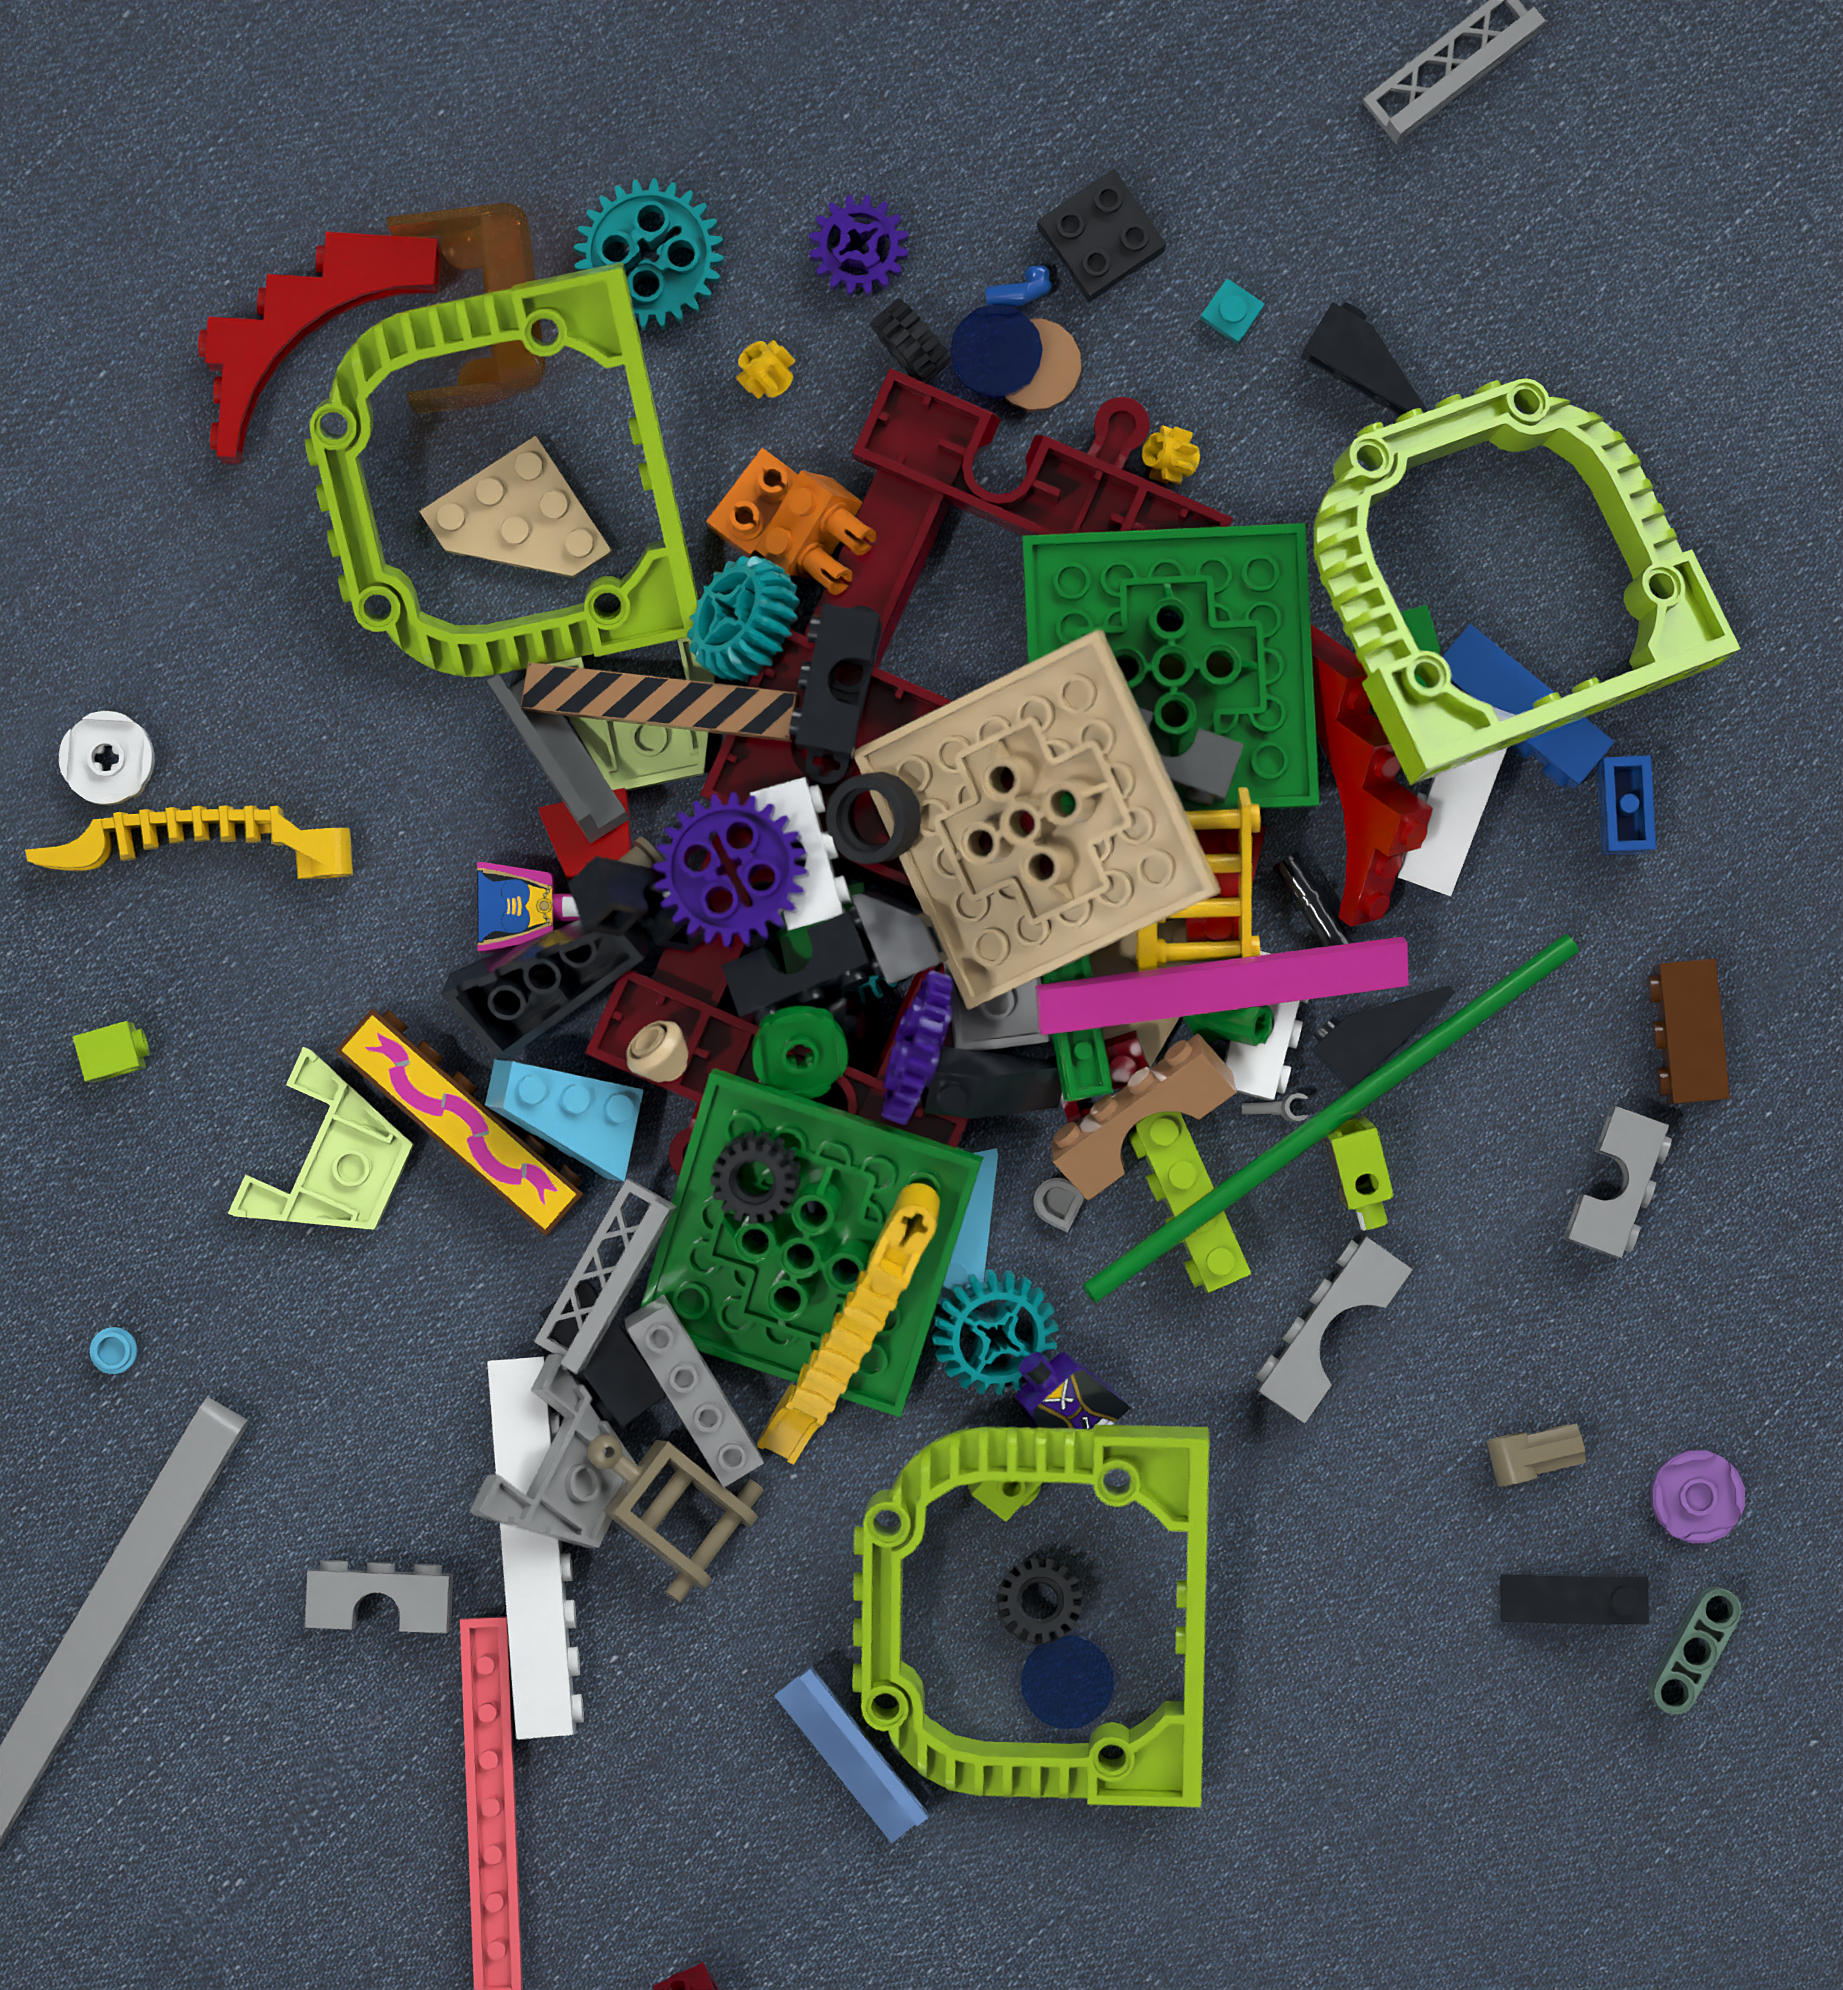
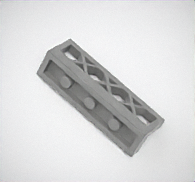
M1489 0L1363 98L1362 103L1397 145L1538 35L1545 24V19L1535 7L1527 11L1519 0ZM1503 3L1508 6L1518 19L1502 32L1488 30L1490 13ZM1484 19L1482 29L1472 28ZM1462 35L1480 37V49L1468 59L1452 58L1454 41ZM1447 48V57L1436 56ZM1435 64L1445 66L1444 77L1432 87L1416 86L1418 69L1423 65ZM1411 76V85L1400 84ZM1389 92L1409 94L1408 105L1392 118L1388 116L1377 102Z
M627 1178L534 1342L554 1354H561L564 1357L561 1365L576 1374L584 1370L677 1206ZM633 1193L651 1205L639 1225L627 1227L623 1206L630 1194ZM618 1219L620 1230L609 1232L615 1220ZM635 1231L631 1239L629 1233ZM622 1235L625 1245L624 1253L617 1265L604 1268L599 1250L602 1243L607 1238ZM594 1259L597 1270L586 1273ZM612 1272L609 1279H607L606 1273ZM599 1275L602 1286L599 1297L593 1306L581 1309L576 1290L581 1280ZM571 1300L574 1311L563 1314ZM589 1313L586 1320H584L583 1314ZM576 1316L579 1332L569 1349L550 1338L559 1320Z

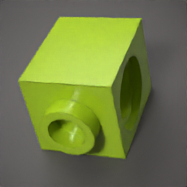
M124 1021L72 1036L85 1082L96 1083L146 1068L144 1057L150 1055L148 1042L143 1029L136 1030L132 1022Z

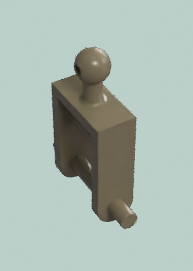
M609 1434L596 1436L588 1446L587 1455L595 1467L599 1469L610 1468L625 1480L603 1512L679 1573L665 1593L676 1602L681 1603L694 1585L705 1590L712 1581V1578L705 1572V1569L740 1523L751 1528L757 1521L758 1516L751 1508L764 1492V1489L749 1479L739 1494L734 1496L668 1441L656 1440L638 1465L622 1454L621 1444L615 1437ZM668 1464L676 1472L639 1519L630 1510L663 1466ZM691 1483L725 1512L689 1559L655 1532V1530Z

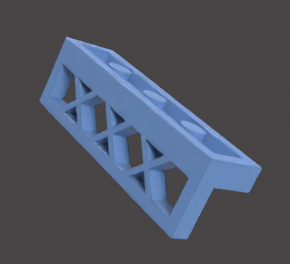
M812 1665L775 1693L776 1699L891 1843L914 1825L918 1827L928 1819L927 1809Z

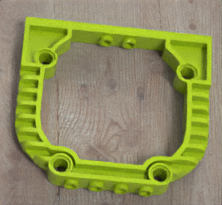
M623 262L512 285V288L400 312L373 325L352 344L336 371L329 398L323 400L316 407L310 420L311 438L305 439V448L310 466L319 467L322 484L316 485L317 498L321 511L330 512L334 528L327 530V537L333 558L340 556L344 574L338 575L341 596L344 603L352 602L353 611L358 623L365 629L373 632H383L386 630L392 641L402 651H405L412 658L427 667L443 673L464 677H483L527 668L528 662L548 664L590 654L598 657L687 638V633L693 626V622L689 617L696 612L697 600L699 598ZM545 318L552 320L557 325L558 335L550 341L539 340L532 331V325L535 321ZM513 340H522L524 346L531 353L538 356L554 355L564 346H567L591 357L605 368L625 365L636 414L635 417L628 418L634 446L643 445L646 462L638 464L644 491L653 490L664 540L648 543L639 560L622 579L613 576H603L594 580L587 589L584 603L487 625H454L421 611L417 592L411 579L400 569L387 565L385 562L359 455L366 447L374 427L373 409L369 394L390 372L418 360ZM330 412L341 414L346 419L347 430L341 434L328 432L324 428L322 417ZM603 593H611L619 598L621 606L612 613H605L597 608L595 599ZM372 595L385 596L391 604V610L386 614L377 615L368 609L366 600Z
M1527 378L1518 379L1501 385L1499 380H1495L1481 386L1474 391L1473 396L1462 399L1460 394H1456L1440 401L1435 405L1434 410L1423 413L1421 408H1416L1398 417L1396 423L1384 427L1382 422H1377L1363 428L1356 434L1357 438L1334 463L1333 474L1335 481L1325 493L1318 508L1313 526V555L1320 572L1319 578L1332 599L1331 604L1335 612H1338L1343 622L1346 636L1350 637L1354 645L1358 661L1362 662L1368 678L1362 685L1410 785L1717 667L1741 649L1693 550L1682 552L1676 540L1678 536L1675 530L1670 528L1664 515L1666 512L1662 504L1658 503L1652 491L1654 487L1650 479H1646L1640 466L1642 464L1640 459L1627 446L1624 436L1619 431L1615 432L1603 422L1604 418L1597 413L1586 412L1569 405L1571 400L1549 397L1544 387L1535 380ZM1515 404L1521 407L1525 414L1518 411ZM1485 441H1490L1498 448L1511 452L1527 451L1543 445L1576 468L1591 489L1631 572L1633 581L1628 584L1624 591V603L1631 616L1639 620L1638 635L1629 660L1633 671L1602 683L1599 682L1597 677L1588 679L1571 689L1573 694L1563 698L1560 697L1558 692L1549 694L1532 704L1534 709L1499 722L1490 704L1476 700L1450 684L1451 672L1444 658L1434 652L1419 651L1374 560L1366 531L1369 508L1380 502L1399 483L1407 469ZM1357 459L1363 461L1368 466L1369 471L1362 468ZM1650 587L1657 592L1659 598L1653 595V593L1650 591ZM1414 675H1417L1423 679V681L1426 684V688L1420 686L1417 683Z
M1094 1425V1429L978 1427L952 1432L931 1442L915 1454L897 1475L891 1489L881 1490L871 1497L867 1503L863 1526H855L854 1555H863V1572H854L853 1596L854 1601H862V1618H854L853 1646L862 1647V1664H853V1692H861V1709L866 1722L877 1730L888 1731L897 1751L901 1753L920 1775L953 1792L981 1797L1087 1798V1804L1201 1807L1209 1428L1137 1425ZM1112 1469H1122L1128 1473L1130 1479L1124 1485L1114 1486L1109 1484L1104 1476ZM983 1481L1092 1484L1098 1498L1107 1505L1115 1507L1124 1506L1135 1500L1156 1516L1168 1531L1187 1532L1186 1580H1177L1176 1608H1186L1185 1626L1176 1625V1654H1185L1184 1701H1164L1153 1714L1130 1730L1119 1723H1104L1094 1730L1090 1736L1089 1743L985 1742L954 1735L930 1719L925 1714L923 1682L915 1669L902 1661L903 1558L914 1552L922 1540L927 1517V1505L956 1486ZM882 1510H891L898 1514L901 1521L892 1527L883 1526L877 1521L876 1514ZM879 1694H891L897 1699L898 1705L890 1709L881 1708L876 1704L874 1698ZM1113 1744L1122 1748L1125 1753L1120 1758L1111 1760L1103 1757L1100 1750L1106 1745Z

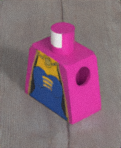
M477 862L478 952L481 954L502 952L556 930V921L580 920L572 894H556V880L552 873Z

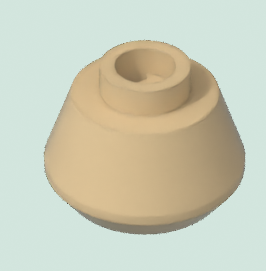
M657 1021L639 1031L627 1049V1065L629 1069L654 1082L677 1079L685 1071L689 1055L680 1027L674 1022Z

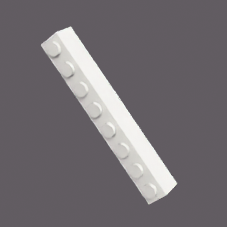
M547 1356L487 1361L496 1475H500L525 1495L561 1426L560 1413L552 1412L551 1406L531 1391ZM500 1523L516 1739L573 1735L576 1732V1723L584 1722L582 1694L574 1695L572 1676L580 1675V1659L578 1647H570L569 1629L576 1628L575 1601L566 1600L565 1582L573 1581L571 1553H563L561 1540Z

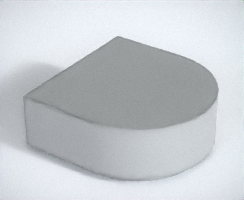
M1052 1178L1046 1180L1037 1188L1034 1194L1033 1205L1037 1215L1043 1221L1068 1233L1085 1197L1070 1181L1062 1178Z

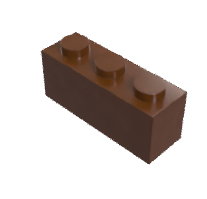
M1716 958L1660 963L1653 966L1654 975L1647 976V990L1650 1003L1657 1002L1659 1021L1652 1022V1039L1654 1048L1662 1050L1663 1068H1657L1656 1071L1659 1095H1666L1667 1105L1730 1099Z

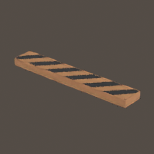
M528 662L521 709L528 712L793 742L794 735H789V727L793 708L799 707L800 695L795 692Z

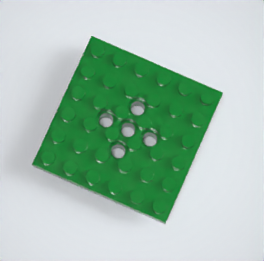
M1305 523L1022 536L1028 664L1097 630H1103L1116 661L1128 659L1137 668V677L1126 683L1137 707L1153 712L1148 732L1158 754L1169 758L1185 754L1192 747L1198 729L1244 744L1224 802L1214 800L1212 806H1206L1185 797L1187 790L1173 785L1184 811L1238 809V788H1248L1251 804H1259L1260 809L1319 806ZM1165 610L1175 611L1182 619V628L1174 633L1164 632L1157 625V615ZM1213 655H1223L1231 663V674L1224 678H1216L1210 675L1206 667L1207 659ZM1166 657L1179 659L1184 665V675L1177 680L1164 678L1159 671V662ZM1169 704L1181 706L1187 715L1186 723L1177 728L1166 725L1161 718L1163 707ZM1066 790L1061 798V805L1063 810L1069 815L1074 813L1077 802L1073 793Z
M713 1068L707 1081L672 1199V1204L676 1205L677 1208L662 1233L640 1309L665 1295L698 1351L797 1383L803 1364L809 1363L810 1356L814 1350H819L825 1332H831L835 1315L843 1313L847 1294L849 1291L855 1292L857 1278L861 1270L867 1271L870 1253L891 1214L900 1191L910 1184H925L935 1190L940 1200L935 1232L918 1260L909 1280V1285L906 1290L902 1289L899 1294L897 1305L886 1316L885 1325L881 1332L878 1331L876 1333L872 1348L863 1355L860 1367L856 1373L851 1375L844 1394L840 1393L838 1396L901 1418L984 1157ZM754 1131L755 1136H760L762 1131L770 1133L769 1139L776 1141L778 1137L783 1139L785 1142L782 1147L786 1151L792 1147L796 1153L793 1161L794 1163L799 1161L801 1167L798 1173V1177H801L800 1185L787 1209L781 1215L777 1213L771 1221L765 1222V1219L761 1218L758 1224H749L750 1217L744 1216L741 1222L734 1219L736 1212L731 1209L726 1214L721 1209L724 1203L722 1199L715 1201L712 1194L716 1188L715 1185H710V1177L714 1172L712 1170L713 1165L724 1147L728 1146L730 1141L739 1135L740 1138H743L746 1132ZM749 1161L739 1168V1181L747 1191L760 1194L772 1188L773 1175L765 1164L758 1161ZM813 1200L822 1203L826 1207L828 1214L824 1216L813 1214L809 1211L806 1202ZM908 1217V1223H907V1225H908V1224L910 1223V1221L912 1220L911 1217ZM755 1228L764 1231L768 1236L769 1243L763 1244L753 1240L749 1229ZM800 1243L809 1246L814 1253V1257H801L796 1253L794 1244ZM846 1258L854 1261L858 1265L859 1272H846L840 1267L838 1260ZM781 1287H793L799 1292L801 1300L794 1301L784 1297Z

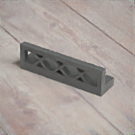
M499 674L487 680L500 707L590 844L630 819L564 716L528 712L521 709L525 678L510 688H507Z

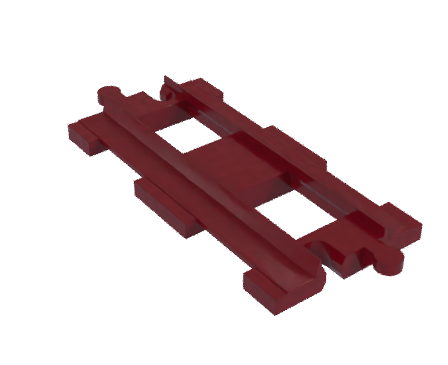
M889 368L852 452L853 460L877 470L856 517L867 527L876 531V540L871 542L866 537L862 538L872 546L863 555H856L844 544L837 561L852 571V580L849 582L842 576L839 577L848 587L838 595H833L825 587L814 611V614L821 615L824 603L845 608L867 606L880 615L882 637L860 721L855 750L953 702L879 669L951 505L1021 536L1230 527L1233 517L1123 470L1129 455L1139 450L1148 436L1150 427L1148 413L1139 402L1122 396L1112 398L1102 404L1096 413L1093 426L1095 440L1087 454L1045 435H1035L1024 460L1026 477L1021 485L1010 493L994 494L987 492L978 485L973 477L972 468L979 455L991 446L1001 424V419L990 411ZM1161 612L1157 615L1156 621H1158ZM810 623L804 636L789 629L792 636L785 638L782 644L783 652L777 651L773 656L772 665H763L761 673L758 676H752L748 687L795 692L800 695L799 708H802L806 690L798 688L803 660L812 662L815 643L807 642ZM1128 659L1117 660L1125 681L1130 682L1137 669L1136 666ZM847 664L840 667L836 671L837 680L845 686L857 685L863 677L862 666L859 664ZM726 735L700 796L702 799L711 802L712 794H716L722 805H728L731 793L736 792L740 805L745 806L751 796V792L801 778H808L810 786L817 785L809 777L806 769L808 750L797 748L795 744L796 736H794L793 742ZM825 754L823 759L816 758L814 761V765L820 768V776L828 777L831 770L838 771L840 768V764L836 763L833 755ZM854 756L850 761L845 778L839 784L831 787L819 785L826 812L829 799L838 785L851 777L862 775ZM1006 766L1000 775L1002 786L1010 792L1015 785V775ZM870 791L861 793L855 801L853 810L855 827L868 844L873 846L883 845L890 839L888 831ZM1025 810L1020 818V826L1025 833L1030 835L1035 828V820L1032 814ZM826 812L818 814L823 832L828 831ZM748 827L737 828L730 836V846L738 850L747 848L753 841V830ZM983 830L979 838V844L982 851L988 855L993 850L994 841L991 834ZM716 833L712 844L726 868V872L720 875V877L727 875L738 890L745 907L750 908L748 891L737 873V869L743 864L736 866ZM798 841L792 848L799 849L802 843ZM837 849L839 857L835 859L915 893L899 857L882 863L864 865L849 860ZM709 851L699 872L704 871L711 863V853ZM1043 854L1039 863L1040 871L1047 878H1051L1055 870L1054 861L1047 854ZM765 868L758 870L752 877L751 885L758 881L774 883L775 872ZM719 891L710 899L715 914L727 912L733 904L732 893L728 891ZM718 934L712 945H708L704 939L691 952L665 947L651 979L632 970H628L620 976L585 1052L591 1057L697 1103L688 1128L679 1132L670 1144L668 1153L670 1165L679 1176L712 1069H718L763 1084L756 1075L752 1056L753 1040L759 1030V1026L727 1013L733 998L721 965L751 953L750 946L747 947L744 944L740 935H735L731 948H726L720 934ZM944 962L915 974L871 1076L846 1066L842 1076L840 1073L834 1083L840 1086L847 1096L848 1113L956 1148L968 1118L924 1113L922 1096L919 1097L912 1116H909L908 1122H905V1124L883 1118L881 1115L885 1099L884 1093L886 1091V1088H883V1081L890 1059L891 1048L895 1045L894 1038L906 1008L911 1007L917 991L919 992L921 982L925 979L926 973H929V970L945 975ZM950 1015L943 1047L955 1048ZM668 1021L676 1023L680 1027L689 1053L686 1061L687 1066L685 1071L673 1081L654 1082L632 1072L627 1065V1049L630 1042L639 1031L653 1022ZM797 1044L794 1045L793 1049L788 1050L787 1055H794L796 1062L806 1061V1054L813 1052V1050Z

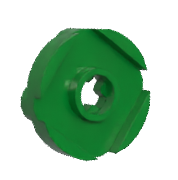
M793 1006L779 1010L774 1014L766 1015L759 1024V1030L754 1037L752 1045L753 1065L760 1081L764 1085L766 1082L772 1088L806 1099L819 1097L830 1090L831 1084L837 1080L840 1073L841 1076L844 1073L848 1061L847 1042L844 1032L835 1022L833 1015L823 1008L815 1009L808 1006ZM804 1044L805 1047L811 1048L813 1052L806 1054V1061L796 1062L794 1055H787L788 1050L793 1049L794 1045Z

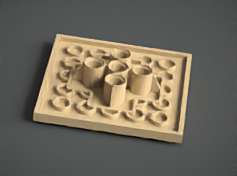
M1097 630L854 751V758L862 774L886 772L898 776L911 787L919 802L922 821L918 838L909 851L899 856L924 913L929 915L933 921L949 959L946 963L968 1010L978 1007L1221 892L1103 630ZM1006 766L1015 775V785L1010 792L1002 786L1000 775ZM870 790L891 838L895 824L893 810L883 795L878 791ZM1066 790L1073 793L1077 802L1076 809L1072 815L1067 814L1061 805V798ZM1025 810L1030 812L1035 820V828L1030 835L1025 833L1020 826V818ZM983 830L989 832L994 841L993 850L989 855L982 851L979 844V838ZM1043 854H1047L1054 861L1055 870L1051 878H1047L1040 871L1039 863Z

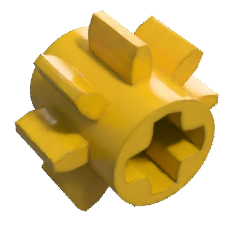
M771 340L768 345L764 341H757L749 345L741 353L738 364L743 372L736 379L749 393L752 392L757 399H760L763 394L769 398L777 397L791 385L793 373L788 367L796 361L775 340Z
M1161 426L1160 433H1153L1147 438L1143 446L1142 458L1144 464L1153 467L1149 478L1166 484L1172 482L1180 485L1182 478H1187L1196 471L1200 461L1199 447L1190 443L1193 436L1192 432L1176 426L1173 429Z

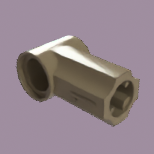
M1576 1423L1553 1427L1528 1434L1527 1431L1486 1441L1497 1487L1526 1482L1538 1478V1474L1586 1463L1585 1448Z

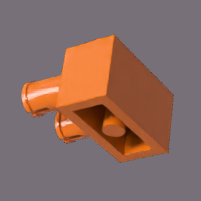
M761 448L707 519L708 529L745 557L757 556L759 552L755 550V547L798 474L764 448Z
M801 470L756 545L755 550L770 562L783 568L788 575L817 580L830 593L838 595L848 587L839 577L842 576L845 580L851 582L853 573L849 568L844 567L831 556L841 541L856 555H863L872 546L862 538L866 537L871 542H875L876 531L867 527L855 517L863 503L860 499L832 477Z

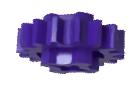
M848 195L845 200V208L840 209L831 202L828 204L831 217L829 219L820 215L816 217V224L822 231L809 234V242L819 246V248L809 252L810 260L814 262L822 261V264L816 270V274L819 278L826 277L829 274L832 276L829 284L831 290L835 291L841 284L847 285L848 297H853L856 287H863L866 296L871 297L872 285L878 283L881 288L887 290L889 288L887 275L889 273L897 277L902 275V268L896 263V260H908L909 251L903 247H898V245L908 241V232L895 230L901 224V216L896 214L888 218L886 216L888 203L885 201L875 209L871 207L870 195H865L861 205H855L851 195ZM862 217L873 220V222L870 224L857 223L852 218ZM836 229L840 242L837 247L832 249V253L829 254L828 241L833 230ZM856 238L860 243L868 240L867 253L861 254L859 250L850 252L851 240ZM889 238L890 251L887 259L882 264L877 254L878 248ZM848 268L863 270L865 275H852L844 271Z

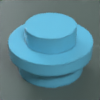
M111 1327L103 1329L95 1335L90 1345V1357L93 1364L100 1371L107 1374L125 1372L134 1364L137 1357L138 1349L134 1337L122 1328Z

